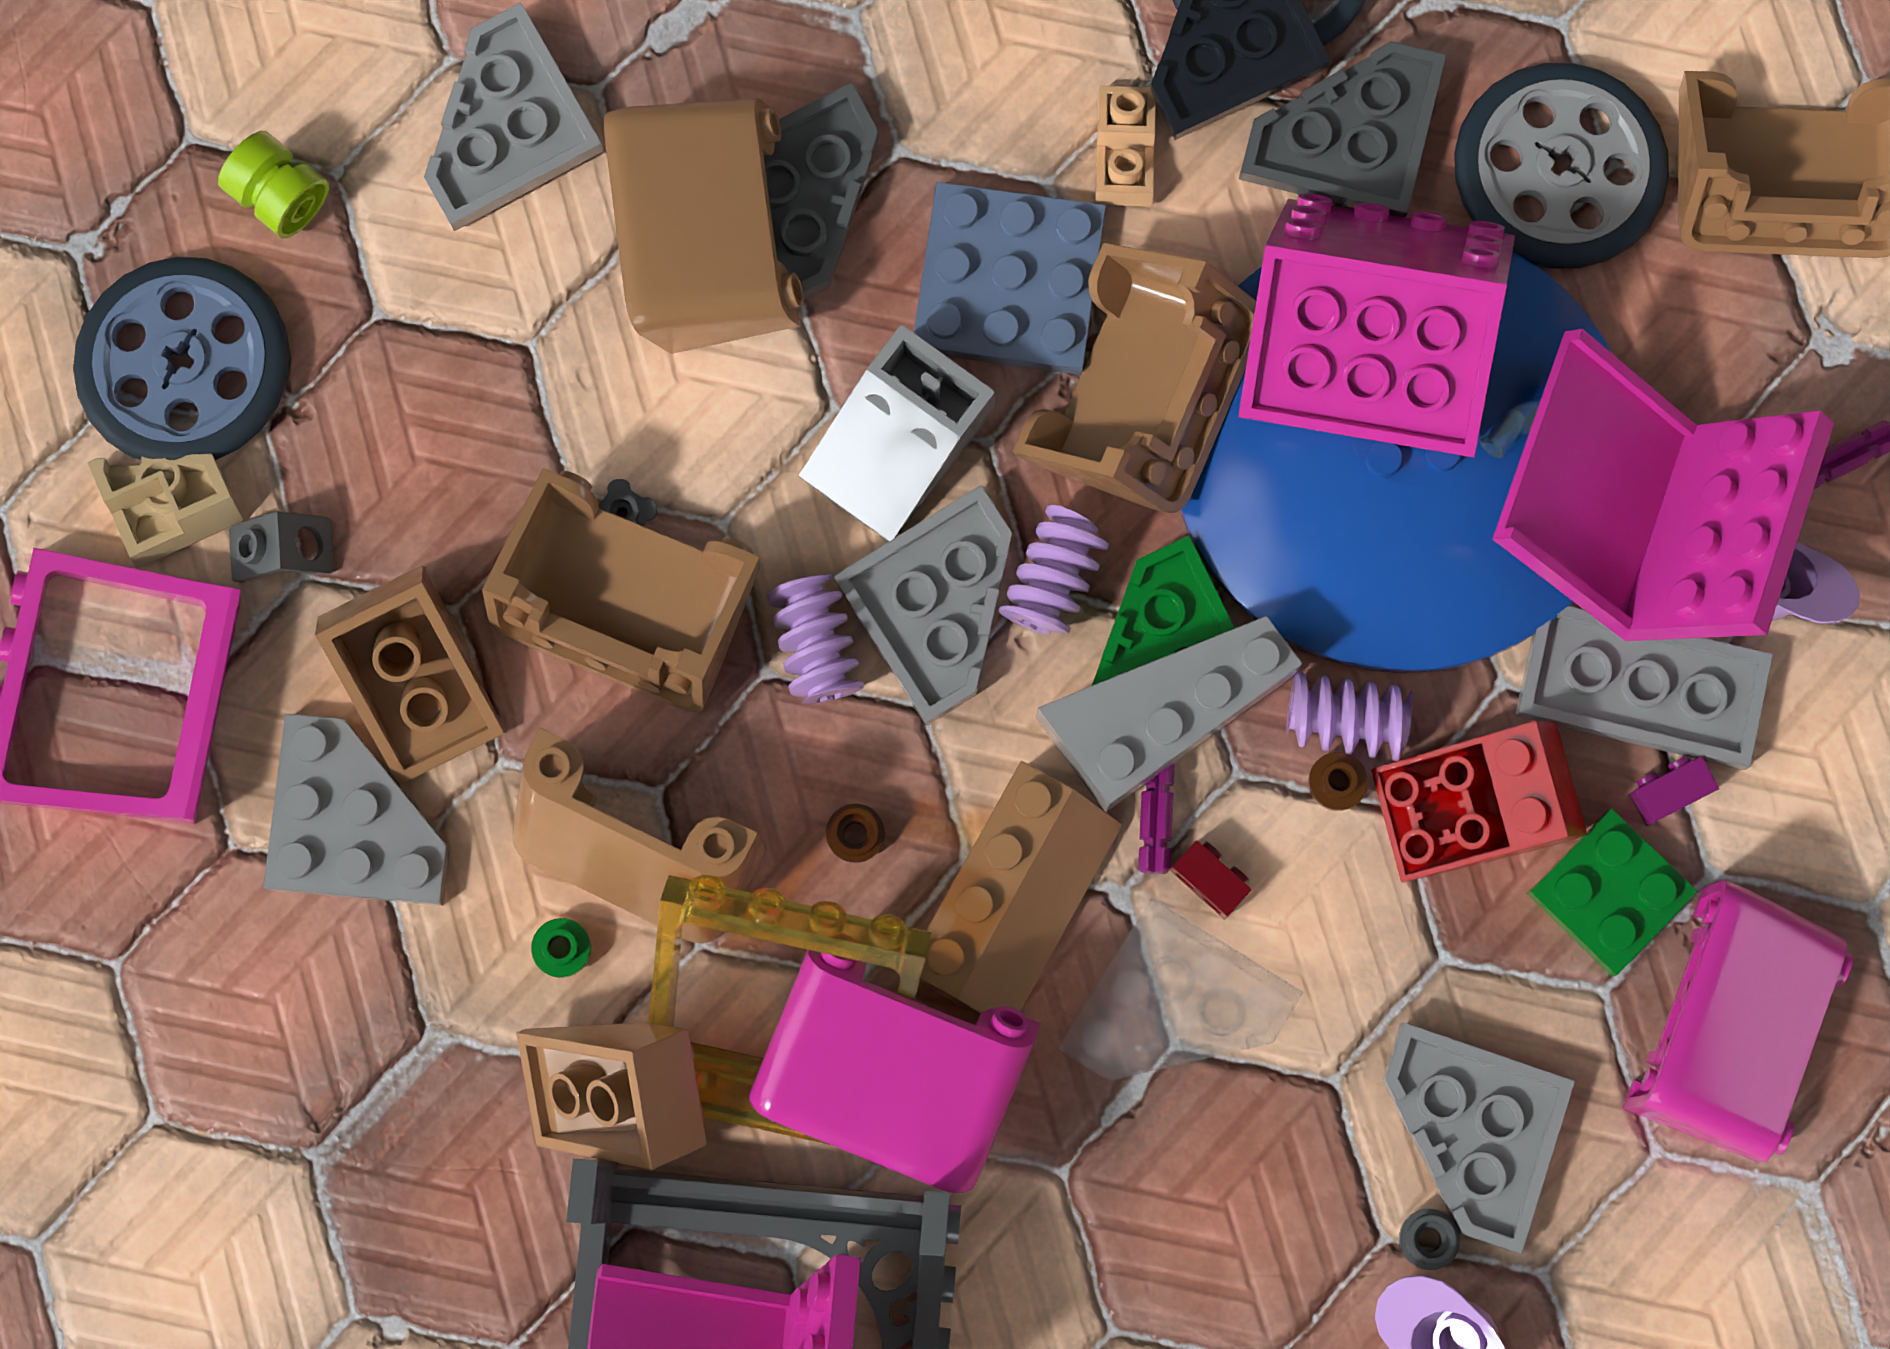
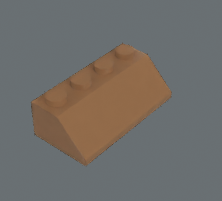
M1020 761L905 968L906 975L978 1015L984 1010L1002 1006L1021 1011L1123 825L1071 787Z

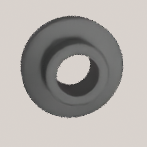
M1422 1209L1409 1215L1403 1222L1399 1232V1246L1404 1257L1412 1265L1425 1270H1437L1447 1266L1456 1257L1460 1247V1234L1455 1222L1447 1214L1435 1209ZM1427 1227L1434 1229L1439 1236L1437 1247L1431 1251L1423 1250L1418 1243L1419 1233Z

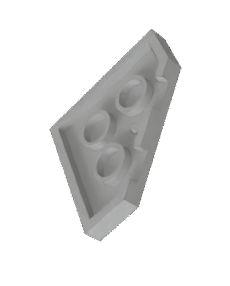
M521 2L471 28L464 49L466 55L458 81L453 83L441 121L443 128L434 156H430L424 178L454 231L604 151L602 143Z
M982 485L833 576L838 588L926 726L974 697L978 688L1012 539L1011 530Z
M285 714L263 888L270 891L443 906L450 847L423 817L407 794L363 743L355 730L346 720L340 718Z
M1404 1022L1400 1023L1382 1081L1459 1233L1496 1247L1522 1254L1575 1081Z

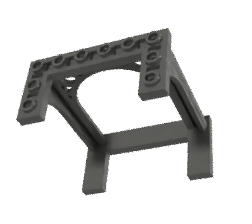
M573 1158L566 1222L580 1223L581 1230L568 1349H587L597 1269L602 1264L608 1265L612 1223L779 1238L804 1244L821 1252L830 1259L836 1254L849 1256L847 1248L849 1241L856 1242L865 1247V1239L879 1240V1243L866 1254L863 1262H860L858 1286L873 1309L880 1330L882 1348L899 1349L912 1339V1349H949L951 1328L939 1327L941 1302L953 1303L956 1266H945L944 1263L946 1243L958 1244L962 1206L950 1204L951 1192L925 1190L924 1196L621 1169L618 1168L619 1163ZM821 1235L836 1236V1239L831 1244L821 1238ZM893 1252H903L908 1255L912 1260V1271L909 1278L901 1286L886 1291L880 1290L874 1285L872 1272L881 1258ZM917 1289V1299L907 1304L903 1314L904 1317L909 1316L910 1320L904 1325L894 1324L890 1319L891 1303L908 1297Z

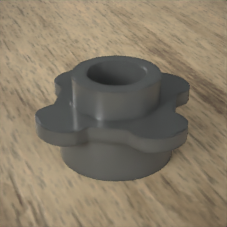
M625 479L611 481L607 486V495L598 504L599 509L617 515V511L620 508H625L628 510V514L624 519L644 527L647 521H652L657 515V506L654 500L649 497L641 498L631 490L630 483Z

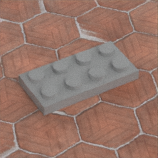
M1567 606L1558 613V616L1552 622L1549 620L1537 628L1536 633L1532 636L1515 716L1535 721L1556 722L1557 726L1682 756L1688 755V757L1695 759L1702 756L1704 761L1741 770L1751 767L1773 654L1707 638L1624 641L1584 609Z

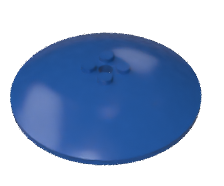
M1512 252L1475 457L1240 418L1238 416L1245 378L1244 372L1193 493L1187 504L1180 510L1186 529L1198 554L1215 580L1234 602L1254 620L1267 616L1285 641L1310 654L1338 664L1370 671L1392 673L1433 672L1462 667L1485 660L1517 646L1533 636L1537 628L1543 626L1549 620L1552 622L1558 616L1557 614L1567 606H1570L1573 601L1493 540V536L1564 332L1584 329L1610 351L1605 339L1584 309L1561 285L1543 270L1522 256ZM1262 266L1238 285L1255 301H1257Z

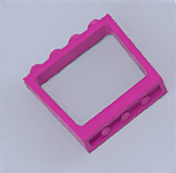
M33 547L28 572L17 570L13 582L11 604L21 606L16 628L5 626L0 642V661L8 662L4 685L0 684V803L195 825L242 599L241 589L143 571ZM63 576L202 607L206 611L170 787L164 797H134L17 785L7 782L6 772L48 582L53 577Z

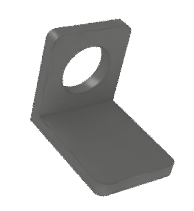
M276 511L232 525L229 529L231 575L234 582L243 583L280 571L327 575L334 571L331 520L328 517ZM300 528L310 530L317 540L318 552L313 560L305 559L297 550L295 539Z

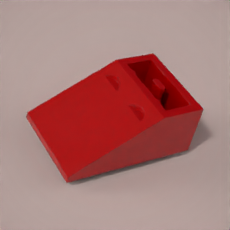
M1529 722L1371 769L1401 883L1588 836L1556 722Z

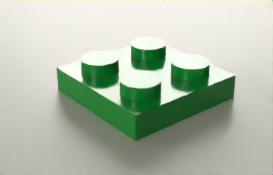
M1611 808L1587 831L1588 836L1581 837L1526 894L1611 977H1614L1632 961L1698 891Z

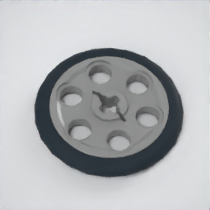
M1542 63L1516 70L1493 83L1472 105L1460 127L1454 151L1455 181L1463 206L1473 221L1493 222L1504 226V233L1515 235L1512 252L1522 256L1532 264L1551 269L1583 268L1606 262L1631 248L1652 226L1664 204L1669 182L1668 148L1660 124L1645 101L1624 82L1599 69L1575 63ZM1532 102L1544 103L1553 113V123L1545 128H1535L1529 125L1523 116L1524 106ZM1587 109H1598L1608 117L1610 129L1604 134L1592 135L1582 128L1580 114ZM1499 145L1510 146L1518 152L1521 162L1520 166L1510 172L1498 170L1490 160V151ZM1563 155H1566L1572 159L1569 167L1570 171L1566 170L1560 176L1554 174L1551 170L1554 165L1553 159L1559 160ZM1611 159L1625 160L1633 170L1634 177L1632 182L1626 185L1612 184L1604 175V163ZM1523 195H1531L1537 198L1544 208L1543 218L1536 222L1521 220L1513 209L1514 200ZM1580 202L1591 203L1600 213V225L1593 229L1578 227L1571 219V207Z

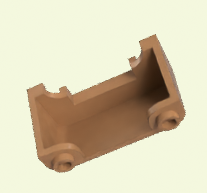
M1684 71L1679 89L1678 224L1680 238L1684 245L1693 250L1703 252L1858 258L1890 256V78L1874 79L1863 83L1852 93L1846 110L1840 111L1735 107L1737 103V90L1735 83L1730 77L1717 72Z
M753 98L631 106L607 112L604 118V135L624 296L628 316L635 331L668 353L674 354L799 327L797 308L803 306V290L795 272L788 273L786 267L777 260L764 157L772 155L775 142L781 140V126L775 109L769 107L761 99Z
M1103 243L1090 272L1088 285L1092 301L1107 316L1064 415L1049 409L1037 410L1030 415L1021 430L1012 452L1030 464L1139 505L1170 514L1175 513L1187 504L1193 493L1245 372L1256 301L1207 261Z
M542 468L482 588L488 621L491 626L506 637L676 708L695 713L701 712L713 689L759 571L760 556L755 555L753 550L745 543L730 537H723L720 542H707L703 551L599 509L598 500L591 492L592 485L583 477L568 471H561L560 474H556Z
M539 727L525 755L521 772L512 832L513 845L518 854L530 864L687 941L703 944L710 943L721 937L728 928L767 850L759 834L731 819L718 816L706 818L696 824L689 833L681 850L594 808L593 806L597 798L585 788L582 782L585 772L584 759L577 747L566 739Z

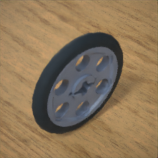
M173 257L149 262L124 274L100 295L87 313L77 337L73 373L77 396L89 422L108 443L128 456L141 460V457L176 460L192 454H212L214 459L217 460L240 449L263 429L278 408L288 381L290 348L286 326L273 300L256 281L230 265L208 258ZM179 292L193 295L194 309L190 315L180 320H172L166 316L165 304L169 297ZM228 316L242 318L245 323V331L238 341L232 344H223L217 341L215 329L223 318ZM132 323L143 325L146 337L140 348L128 352L120 350L117 346L116 338L122 327ZM189 349L188 355L194 360L193 366L190 369L180 367L176 374H174L176 368L169 362L170 357L173 354L182 356ZM230 371L243 372L247 377V387L244 393L236 399L228 400L221 398L217 389L220 378ZM130 379H142L146 381L148 386V394L145 400L135 407L121 405L118 399L121 386ZM184 402L195 404L199 412L196 424L186 431H175L172 429L169 423L172 409Z

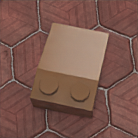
M423 565L318 616L315 636L399 785L504 734L500 720L451 616Z
M654 1023L530 1028L516 1032L536 1146L653 1170L707 1145L703 1124L704 1113L699 1100L693 1064L694 1052L690 1044L688 1029Z

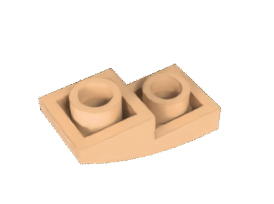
M1099 86L1095 204L1152 207L1155 99L1151 93V87Z

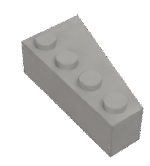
M1265 616L1038 707L1036 719L1104 811L1107 812L1292 678L1301 667L1302 662L1268 617Z

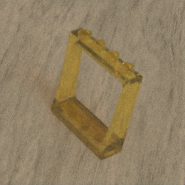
M669 875L659 906L648 1023L674 1027L682 927L684 923L895 969L900 975L897 994L914 1000L932 932L906 927L902 919L891 914H881L873 919L846 914L842 906L831 901L817 902L813 906L787 901L782 893L772 888H760L750 893L727 888L721 879L712 875H700L692 880ZM690 1042L694 1052L693 1064L699 1100L704 1113L703 1117L828 1144L773 1122L760 1115L753 1108L749 1100L750 1090L763 1061L762 1057Z

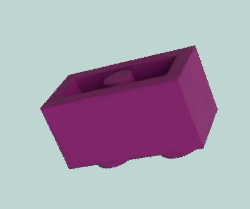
M1687 755L1668 765L1671 770L1670 773L1659 778L1657 773L1654 772L1636 781L1639 788L1629 793L1646 826L1719 790L1702 756L1691 761Z

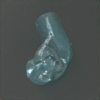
M1540 401L1519 402L1510 405L1480 438V443L1484 450L1493 457H1504L1523 434L1530 433Z

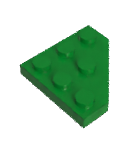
M1190 536L1184 537L1136 560L1092 686L1235 629Z

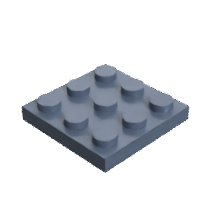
M936 182L914 333L947 357L1081 375L1092 305L1088 280L1099 254L1106 205Z

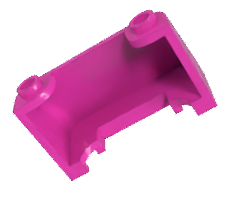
M1722 880L1701 890L1692 916L1700 918L1706 926L1693 929L1689 941L1694 942V946L1656 1051L1648 1053L1645 1063L1656 1068H1648L1642 1083L1635 1080L1632 1081L1623 1109L1755 1162H1766L1774 1153L1782 1155L1789 1145L1794 1130V1122L1788 1120L1834 987H1841L1846 981L1852 967L1853 954L1846 952L1847 940L1746 888Z
M815 932L750 1090L749 1100L753 1108L760 1115L773 1122L938 1189L951 1193H966L972 1190L983 1170L1035 1043L1040 1023L1027 1018L1020 1011L1006 1006L984 1010L978 1017L975 1025L862 980L866 970V963L858 953L857 948L847 940L837 937L830 938Z

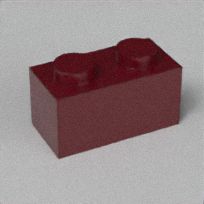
M1196 840L1172 866L1170 871L1225 920L1252 890L1247 885L1250 880L1237 867L1233 866L1229 869L1219 860L1222 854L1209 842L1205 841L1202 845Z

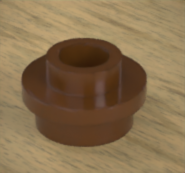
M1331 752L1319 758L1312 766L1308 777V786L1312 797L1319 805L1332 811H1344L1354 807L1362 800L1367 791L1368 776L1363 764L1356 757L1345 752ZM1339 770L1348 776L1349 786L1346 790L1337 791L1329 785L1328 777L1332 771Z
M848 804L836 810L830 817L826 827V839L831 851L838 858L850 863H861L870 860L880 851L885 839V829L882 819L872 808L862 804ZM851 824L863 825L867 830L866 839L856 845L847 842L844 833L848 826Z

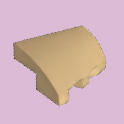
M191 454L176 460L141 457V464L110 466L105 458H96L87 462L102 499L113 516L129 557L137 569L244 521L212 454Z

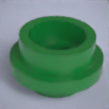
M557 918L547 921L536 931L532 939L531 953L535 964L541 971L552 977L566 978L577 974L586 966L591 955V941L588 933L580 924L570 919ZM557 937H567L571 943L569 954L561 959L554 958L550 952L552 941Z

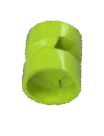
M260 130L248 136L232 151L222 166L218 176V185L243 208L252 209L255 207L254 215L278 237L289 238L301 231L316 216L328 195L329 183L304 161L293 164L292 152L269 132Z

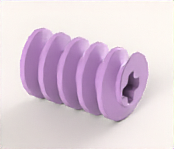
M1047 505L1045 513L1052 522L1039 523L1036 528V534L1043 543H1031L1026 551V555L1034 564H1021L1017 569L1016 575L1025 585L1015 584L1009 586L1007 597L1015 606H1001L999 613L1015 624L1034 632L1050 635L1051 632L1069 634L1071 627L1059 617L1061 611L1079 613L1081 607L1068 595L1071 590L1089 591L1090 585L1078 573L1080 570L1097 572L1100 565L1088 555L1090 549L1107 551L1109 543L1097 533L1098 528L1086 517L1062 506Z
M831 574L792 580L780 584L767 595L770 606L783 608L773 616L772 620L775 628L788 631L778 639V645L781 651L794 653L783 662L786 673L801 675L788 685L791 695L806 698L801 701V704H814L835 700L856 693L864 688L863 681L845 679L844 674L858 666L859 663L857 658H846L839 655V651L852 644L853 639L852 636L834 635L833 629L848 619L846 613H833L828 610V606L842 598L841 591L823 590L822 584L833 577Z
M1297 672L1294 675L1290 692L1286 734L1290 729L1295 730L1299 748H1305L1311 735L1319 733L1322 751H1329L1335 737L1342 736L1345 753L1352 755L1359 739L1366 740L1369 757L1372 758L1376 757L1382 743L1386 742L1390 745L1392 760L1399 761L1409 737L1413 709L1412 690L1410 691L1406 701L1403 703L1400 688L1397 685H1390L1387 687L1382 699L1379 700L1375 683L1366 682L1358 697H1356L1353 682L1351 679L1344 678L1341 680L1335 693L1332 694L1330 680L1325 675H1320L1310 691L1305 674Z

